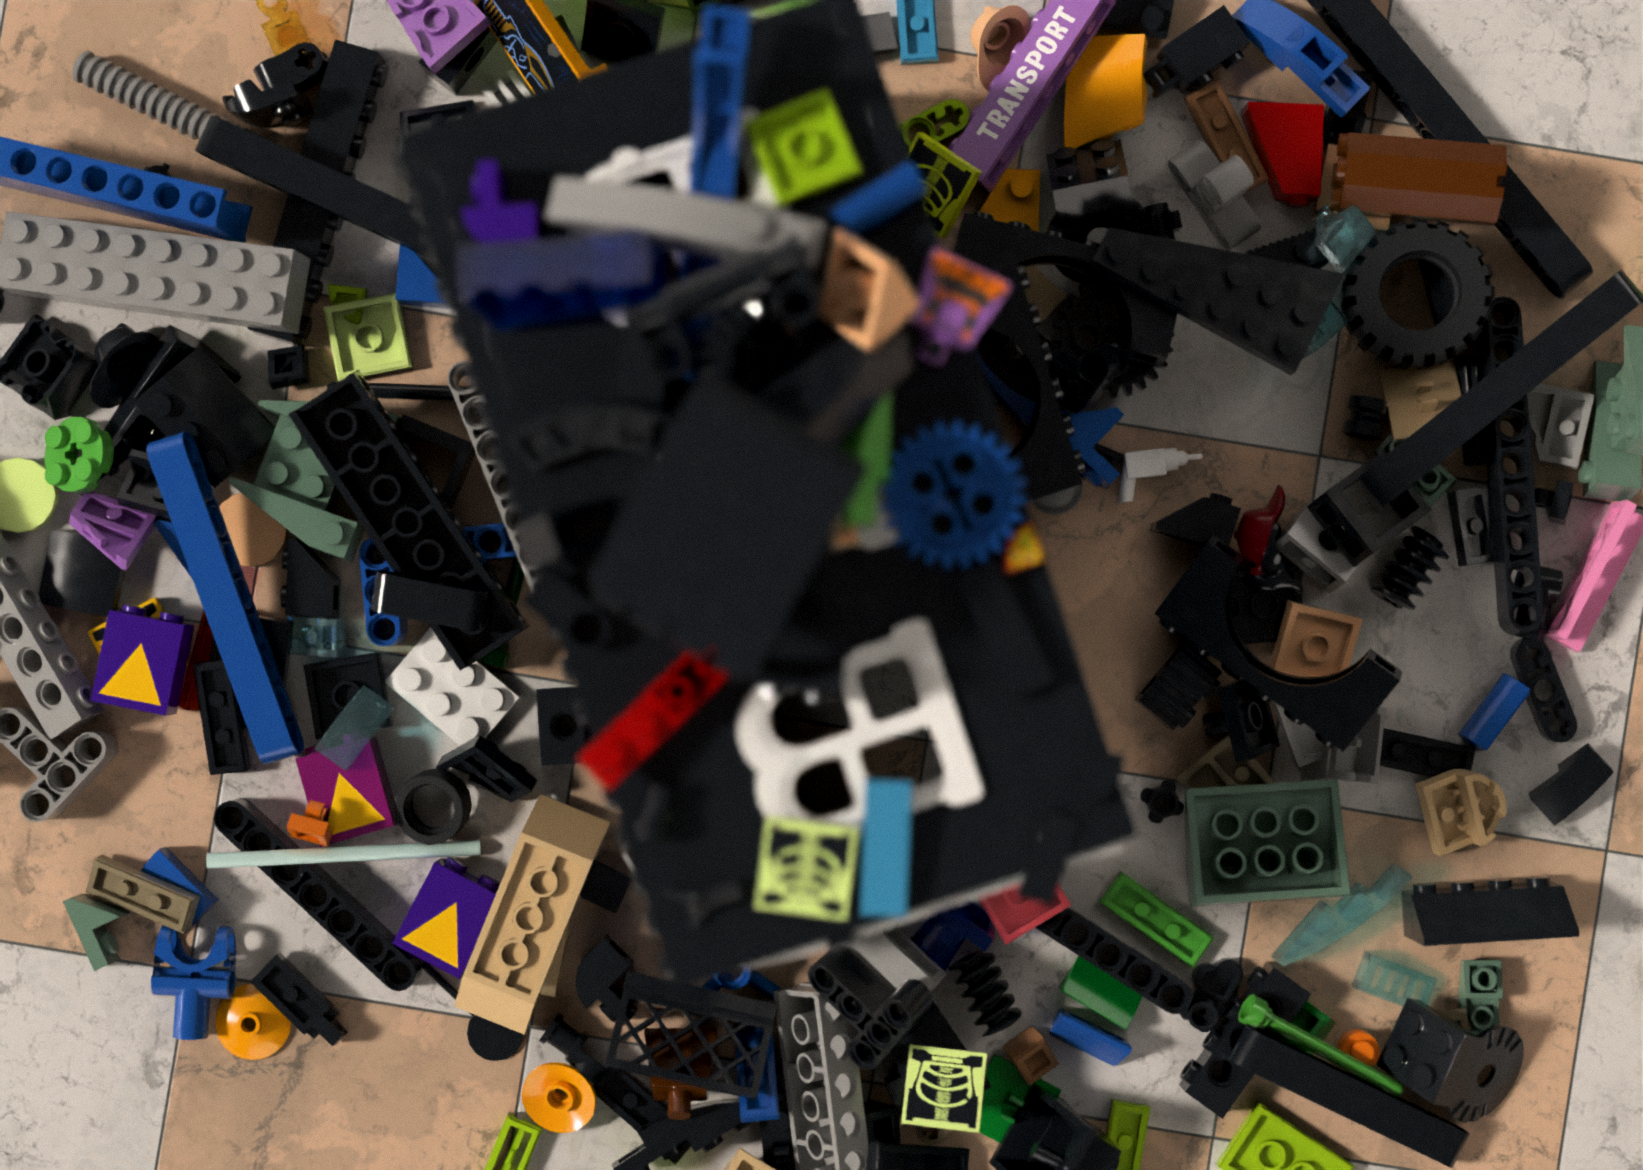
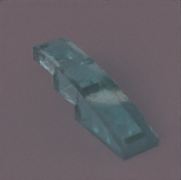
M1391 864L1370 889L1365 885L1355 882L1350 888V894L1343 896L1333 908L1319 900L1270 957L1284 967L1322 950L1355 930L1383 908L1413 877L1402 867Z

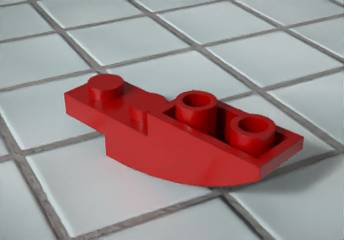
M709 649L704 660L697 658L689 652L683 655L644 692V695L577 757V760L607 792L617 785L639 763H642L730 677L711 665L717 654L716 652Z

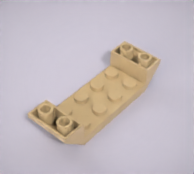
M540 794L519 836L461 980L454 1007L525 1035L540 999L538 998L593 861L597 858L611 824L610 821Z

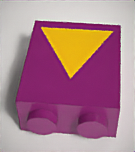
M364 732L341 738L342 746L329 749L327 742L305 748L307 756L295 759L307 802L314 800L325 803L324 808L327 809L324 822H328L333 831L329 845L398 824L394 809L395 800L376 736L365 739Z

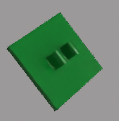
M994 1054L985 1072V1077L989 1081L991 1088L983 1091L979 1132L1000 1143L1010 1124H1014L1016 1120L1014 1117L1019 1108L1023 1107L1025 1098L1034 1083L1057 1096L1060 1095L1062 1090L1041 1078L1029 1086L1013 1063Z

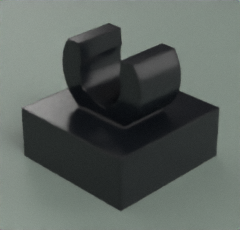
M1558 480L1555 492L1542 488L1535 489L1536 507L1550 509L1549 522L1565 525L1574 491V483Z

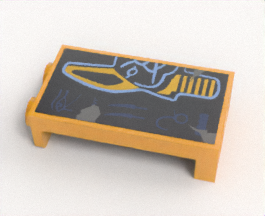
M475 0L474 4L490 21V30L532 92L608 68L605 63L593 69L588 68L543 0Z

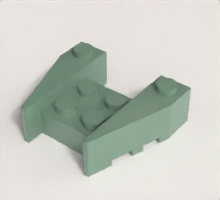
M1625 325L1624 364L1595 361L1593 365L1590 394H1595L1586 430L1583 461L1578 470L1579 483H1583V497L1630 501L1642 489L1643 327Z
M259 400L258 406L267 413L279 416L277 425L254 484L252 485L229 477L228 483L308 546L352 563L365 528L357 522L331 513L339 490L288 415L309 401ZM387 412L398 427L401 418L398 415Z

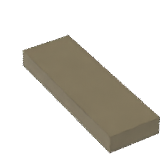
M104 855L95 857L86 888V893L183 934L191 930L200 896Z

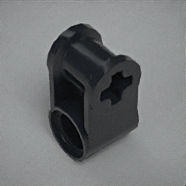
M303 42L277 56L262 61L253 71L263 91L292 80L304 92L323 81L329 57L314 44ZM312 56L314 58L312 61L314 67L308 70L306 68L309 65L307 59Z

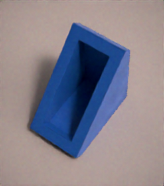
M400 245L395 300L402 305L449 309L447 304L443 305L437 292L434 279L438 277L416 252Z

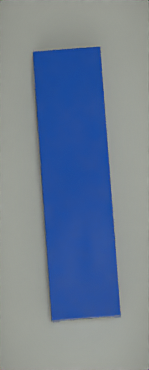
M0 136V186L224 240L246 243L245 236L253 207L225 200L227 191L224 189Z

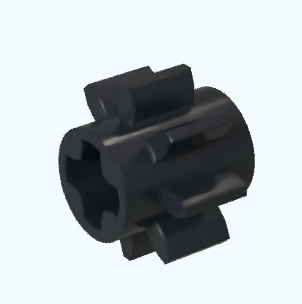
M1167 202L1144 207L1151 219L1153 236L1176 240L1174 232L1183 228L1179 210L1171 212Z

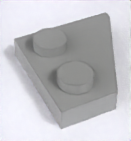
M1540 383L1527 393L1530 436L1537 462L1576 470L1579 465L1595 394Z

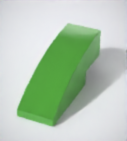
M891 391L837 446V448L870 466L841 528L876 525L877 483L889 482Z

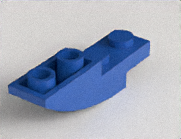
M1247 0L1232 15L1245 36L1281 71L1286 67L1290 68L1340 118L1370 90V87L1344 63L1348 55L1339 46L1305 19L1273 0Z

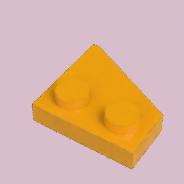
M1006 169L992 192L988 195L980 212L988 213L994 217V220L1007 224L1011 221L1025 223L1031 227L1030 230L1039 232L1040 170Z

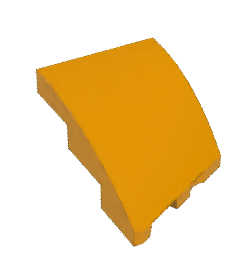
M1145 34L1094 36L1066 78L1064 147L1077 149V147L1098 138L1099 140L1110 139L1120 131H1128L1144 124L1149 93L1143 75L1148 45Z

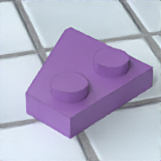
M92 491L83 494L70 512V525L123 570L129 568L155 529L154 522L158 520L157 515L118 505L117 499Z

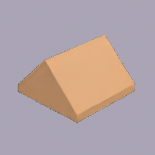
M843 230L833 231L821 296L823 306L819 316L868 351L874 350L921 303L891 261Z

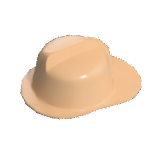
M1008 5L1000 9L994 6H986L983 14L973 24L971 44L978 54V79L987 91H989L994 77L1002 73L1010 62V55L1015 45L1023 41L1029 33L1030 19L1027 12L1020 6Z

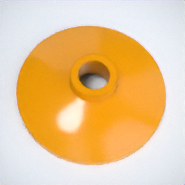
M252 983L235 988L231 999H223L217 1009L215 1019L216 1032L223 1046L235 1056L249 1060L266 1058L278 1051L289 1037L292 1023ZM250 1017L255 1020V1030H248L245 1027V1018Z
M551 1062L542 1064L529 1073L522 1087V1102L527 1114L539 1126L552 1132L569 1133L579 1130L589 1122L596 1108V1094L591 1082L577 1068L564 1063ZM558 1089L565 1091L567 1094L560 1093Z

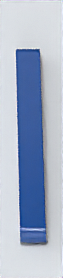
M187 431L150 442L147 445V456L256 753L264 764H270L302 754L304 752V739L197 445L191 434Z

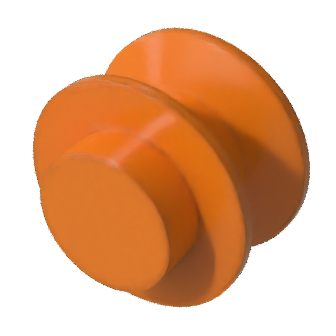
M1352 1029L1345 1032L1339 1039L1338 1049L1371 1067L1378 1061L1380 1055L1379 1044L1366 1031Z

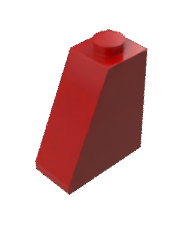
M1248 101L1241 110V119L1270 179L1268 184L1275 201H1286V206L1288 207L1309 206V202H1313L1321 195L1324 104Z

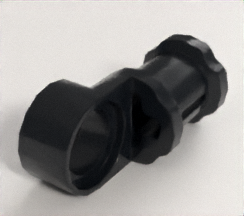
M558 1013L539 1041L542 1044L547 1042L565 1055V1061L577 1068L586 1079L598 1086L609 1070L580 1050L589 1034L587 1032L580 1033L563 1020L564 1016Z

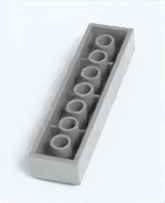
M6 211L0 244V289L20 296L298 334L311 259L294 249Z

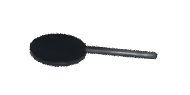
M423 963V970L456 1000L458 991L428 963ZM470 1013L473 1017L468 1024L467 1036L469 1045L477 1055L486 1060L499 1061L507 1059L518 1050L523 1040V1034Z

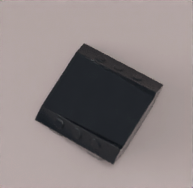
M36 314L32 315L0 359V382L20 394L22 399L29 405L43 411L52 419L58 420L71 416L70 410L90 384L98 364L92 353Z

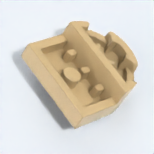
M1451 769L1415 784L1434 854L1442 857L1473 843L1482 847L1496 837L1494 830L1500 818L1506 817L1507 809L1504 793L1496 782L1471 770Z

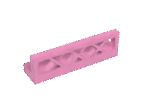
M1629 500L1611 502L1547 624L1545 636L1574 652H1580L1643 533V515L1635 512L1637 505Z

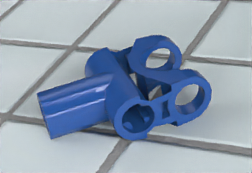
M162 925L154 950L155 957L154 970L151 976V990L153 995L175 996L173 1038L181 1040L208 1038L210 998L231 999L233 997L236 985L235 954H237L235 934L232 927L220 926L216 933L215 945H212L209 955L206 959L199 960L185 953L181 944V938H178V931ZM223 960V967H230V970L207 969ZM165 961L173 967H160V963Z

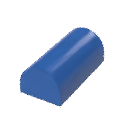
M908 161L831 210L829 215L839 230H843L853 238H857L924 195L926 187L914 164Z
M1503 673L1459 731L1458 736L1470 746L1476 748L1477 751L1488 750L1530 694V688L1512 676Z

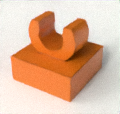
M309 800L304 816L291 813L286 826L290 836L328 847L333 831L330 824L324 822L327 809L324 808L325 803Z

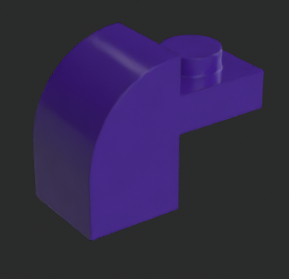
M496 160L477 161L478 175H472L471 187L473 200L475 203L480 202V207L462 208L464 221L469 231L485 247L498 255L511 258L544 256L542 211L535 203L506 205L504 169Z

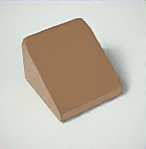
M1033 1026L1028 1027L1003 1046L1005 1053L1029 1086L1059 1065L1046 1040Z

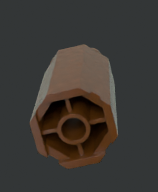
M1348 132V134L1339 133L1336 155L1341 157H1338L1337 163L1333 165L1331 186H1337L1338 188L1333 187L1331 211L1481 225H1494L1497 223L1504 194V187H1501L1502 176H1506L1507 145Z

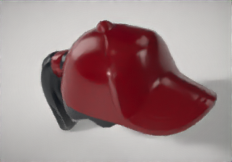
M1277 485L1266 507L1247 510L1243 513L1238 531L1234 532V538L1237 539L1241 554L1250 562V581L1254 586L1264 590H1293L1301 594L1303 586L1296 578L1285 572L1283 555L1275 543L1276 538L1281 533L1278 520L1285 507V492L1282 486Z

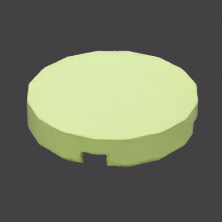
M19 457L0 462V528L2 530L16 533L36 531L46 525L53 517L52 514L55 511V507L58 506L60 498L59 489L57 486L47 483L45 479L46 468L42 464Z

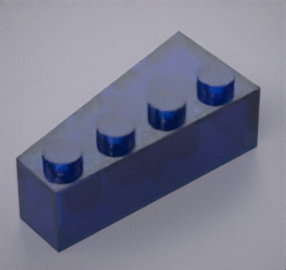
M629 230L616 234L457 246L458 297L497 331L620 309L629 303L636 306L659 296L660 290L666 288L665 249L648 231Z

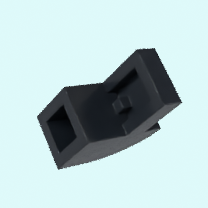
M608 934L582 960L576 975V989L580 1001L586 1009L598 998L602 1002L599 1006L601 1011L611 1021L616 1022L623 992L613 982L631 966L634 960ZM629 1001L626 1013L629 1020L635 1016L638 1010L631 1001Z

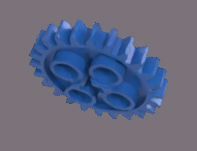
M956 421L952 433L946 434L944 426L941 422H938L935 436L930 437L924 428H920L918 431L920 443L916 445L912 440L905 438L903 446L907 454L903 455L893 451L890 455V458L898 467L897 469L889 468V480L892 481V484L879 487L878 493L890 497V501L880 505L879 510L883 513H893L894 517L885 524L886 530L895 528L901 530L895 544L900 545L909 540L913 544L909 557L912 558L920 550L926 552L925 565L927 566L933 562L936 556L942 557L944 570H948L952 559L958 557L960 565L963 569H966L969 565V555L974 554L982 564L986 561L984 548L989 547L992 551L999 553L1002 547L997 537L1001 536L1011 540L1015 534L1007 526V523H1020L1023 519L1020 514L1012 510L1013 507L1026 503V498L1014 494V490L1024 486L1026 483L1025 479L1012 478L1011 473L1020 464L1018 461L1004 462L1003 458L1010 449L1008 446L1002 447L997 451L992 448L995 434L992 433L984 441L979 440V426L977 425L971 429L969 435L962 434L961 423ZM957 455L970 457L975 465L974 473L966 477L958 476L951 469V459ZM938 459L941 462L951 489L953 491L961 489L963 492L958 503L971 524V532L964 531L953 502H943L941 500L946 488L932 465L933 460ZM925 474L932 479L934 491L927 496H918L910 489L909 480L914 475ZM978 495L990 498L994 504L993 515L987 518L976 516L970 507L971 499ZM938 514L948 516L954 525L953 533L947 537H937L929 528V520Z

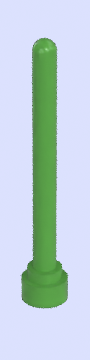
M1251 994L1243 1002L1238 1014L1239 1022L1247 1024L1252 1029L1257 1027L1264 1029L1266 1027L1392 1096L1399 1097L1404 1093L1402 1083L1273 1014L1272 1008L1268 1007V1002L1262 998Z

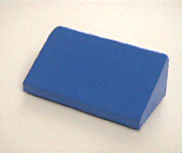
M167 847L158 849L140 870L200 896L192 927L219 900Z
M1064 1009L1058 1010L1049 1029L1051 1036L1112 1066L1118 1065L1132 1050L1131 1045L1126 1039Z

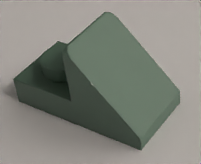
M84 894L64 900L65 908L93 970L96 971L120 960L117 954L119 951L118 942L112 932H107L105 924L131 912Z

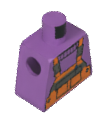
M934 247L927 259L917 294V299L921 305L912 313L910 320L911 326L926 333L917 351V355L932 364L941 365L950 345L967 351L1004 300L1012 284Z

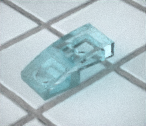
M363 685L332 723L314 749L345 771L349 770L369 740L376 736L395 706Z

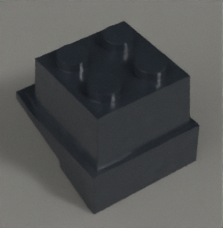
M1034 1083L1025 1098L1023 1107L1019 1108L1014 1117L1016 1119L1014 1124H1010L989 1161L996 1170H1116L1122 1151L1099 1127L1079 1116L1063 1098Z

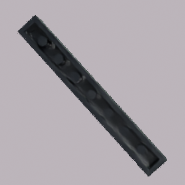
M335 39L300 154L355 180L356 175L353 173L356 159H362L366 148V138L363 137L367 123L372 124L377 112V102L374 101L378 87L383 88L388 75V66L385 65L386 61L379 52ZM288 195L273 247L294 249L311 259L299 332L295 334L248 327V330L255 334L295 346L301 345L302 339L308 338L312 327V318L309 317L313 303L319 302L322 295L323 282L320 281L324 267H329L334 254V246L331 245L334 232L340 231L344 222L343 219Z

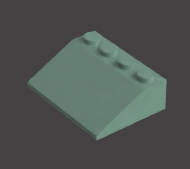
M1338 779L1184 790L1186 874L1190 907L1332 898L1350 894Z

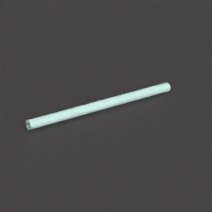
M480 840L448 841L432 845L407 843L207 853L206 865L207 869L473 856L480 855L481 847Z

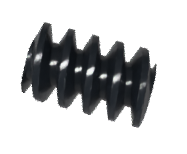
M1417 526L1410 527L1414 537L1405 536L1402 539V544L1406 549L1398 548L1393 552L1398 562L1388 561L1385 564V568L1390 575L1381 573L1377 576V581L1381 587L1371 586L1369 588L1375 596L1399 609L1404 607L1414 610L1416 608L1409 599L1410 595L1423 597L1424 593L1417 586L1419 582L1429 585L1433 583L1426 574L1427 570L1441 571V568L1434 561L1435 558L1448 560L1450 557L1443 549V544L1435 536Z
M983 950L962 957L947 967L949 971L961 970L962 972L954 982L956 985H968V988L961 994L962 999L973 997L975 999L967 1010L969 1013L981 1012L982 1015L974 1022L975 1026L987 1025L988 1027L981 1037L995 1034L1010 1027L1022 1015L1020 1008L1011 1007L1016 1000L1014 995L1003 994L1009 985L1006 980H997L1002 974L1001 968L999 966L989 967L995 961V955L990 952L983 953Z

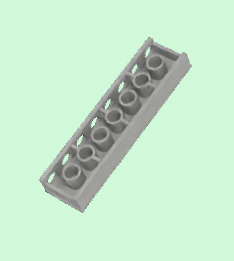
M808 982L773 991L775 1004H777L776 1016L795 1169L867 1170L869 1143L859 1066L853 1062L848 1053V1046L855 1037L854 1027Z

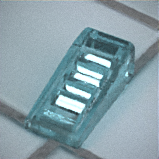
M1364 951L1352 987L1404 1006L1407 998H1411L1417 980H1420L1424 984L1418 1000L1428 1004L1437 978ZM1379 965L1383 967L1377 986L1374 987L1371 983ZM1393 970L1396 972L1390 991L1387 992L1384 988L1390 972ZM1404 975L1409 976L1410 978L1403 997H1400L1397 993Z

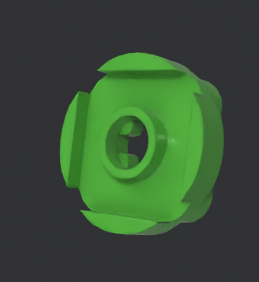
M71 417L62 421L58 426H51L45 434L46 449L44 457L45 479L47 483L57 486L63 491L77 494L89 493L101 484L96 482L100 479L102 473L108 474L112 466L114 451L112 439L107 431L101 429L98 425L100 423L83 417ZM78 449L82 450V457H78L76 461Z

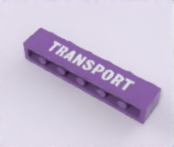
M1050 0L1044 9L1036 13L1031 23V30L1023 41L1015 45L1010 55V62L1002 73L994 77L989 87V94L981 105L973 109L968 119V126L960 137L952 141L948 148L982 171L975 185L989 193L992 192L1115 5V0Z

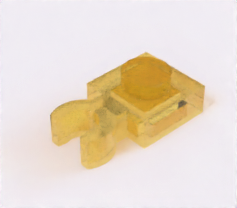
M256 0L259 10L270 18L269 21L262 23L261 27L275 56L291 49L297 44L303 42L312 43L298 12L293 9L286 13L288 8L287 0H277L276 5L273 7H267L264 0Z

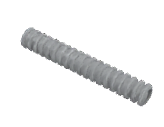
M89 50L80 54L74 63L72 76L76 82H83L88 88L94 87L96 92L105 93V96L110 99L115 97L118 103H126L127 107L131 109L136 108V111L141 114L147 113L149 118H157V121L161 124L168 123V127L173 130L178 128V131L183 135L189 133V137L193 140L198 138L200 140L211 115L220 118V115L215 112L210 114V111L205 107L199 108V105L195 102L189 104L188 99L184 97L179 98L174 92L168 93V90L164 87L158 88L157 84L152 81L147 83V79L142 76L137 77L132 71L126 72V69L122 66L116 67L111 61L105 62L103 57L95 56ZM222 118V120H225V121L231 123V121H230L229 119H227V118ZM233 123V125H236L241 128L239 124Z

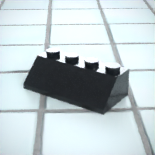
M1549 876L1526 877V883L1512 884V879L1495 878L1488 880L1489 886H1474V881L1450 882L1451 888L1440 889L1436 888V883L1413 884V890L1401 891L1404 936L1423 946L1579 937V928L1564 886L1550 882Z

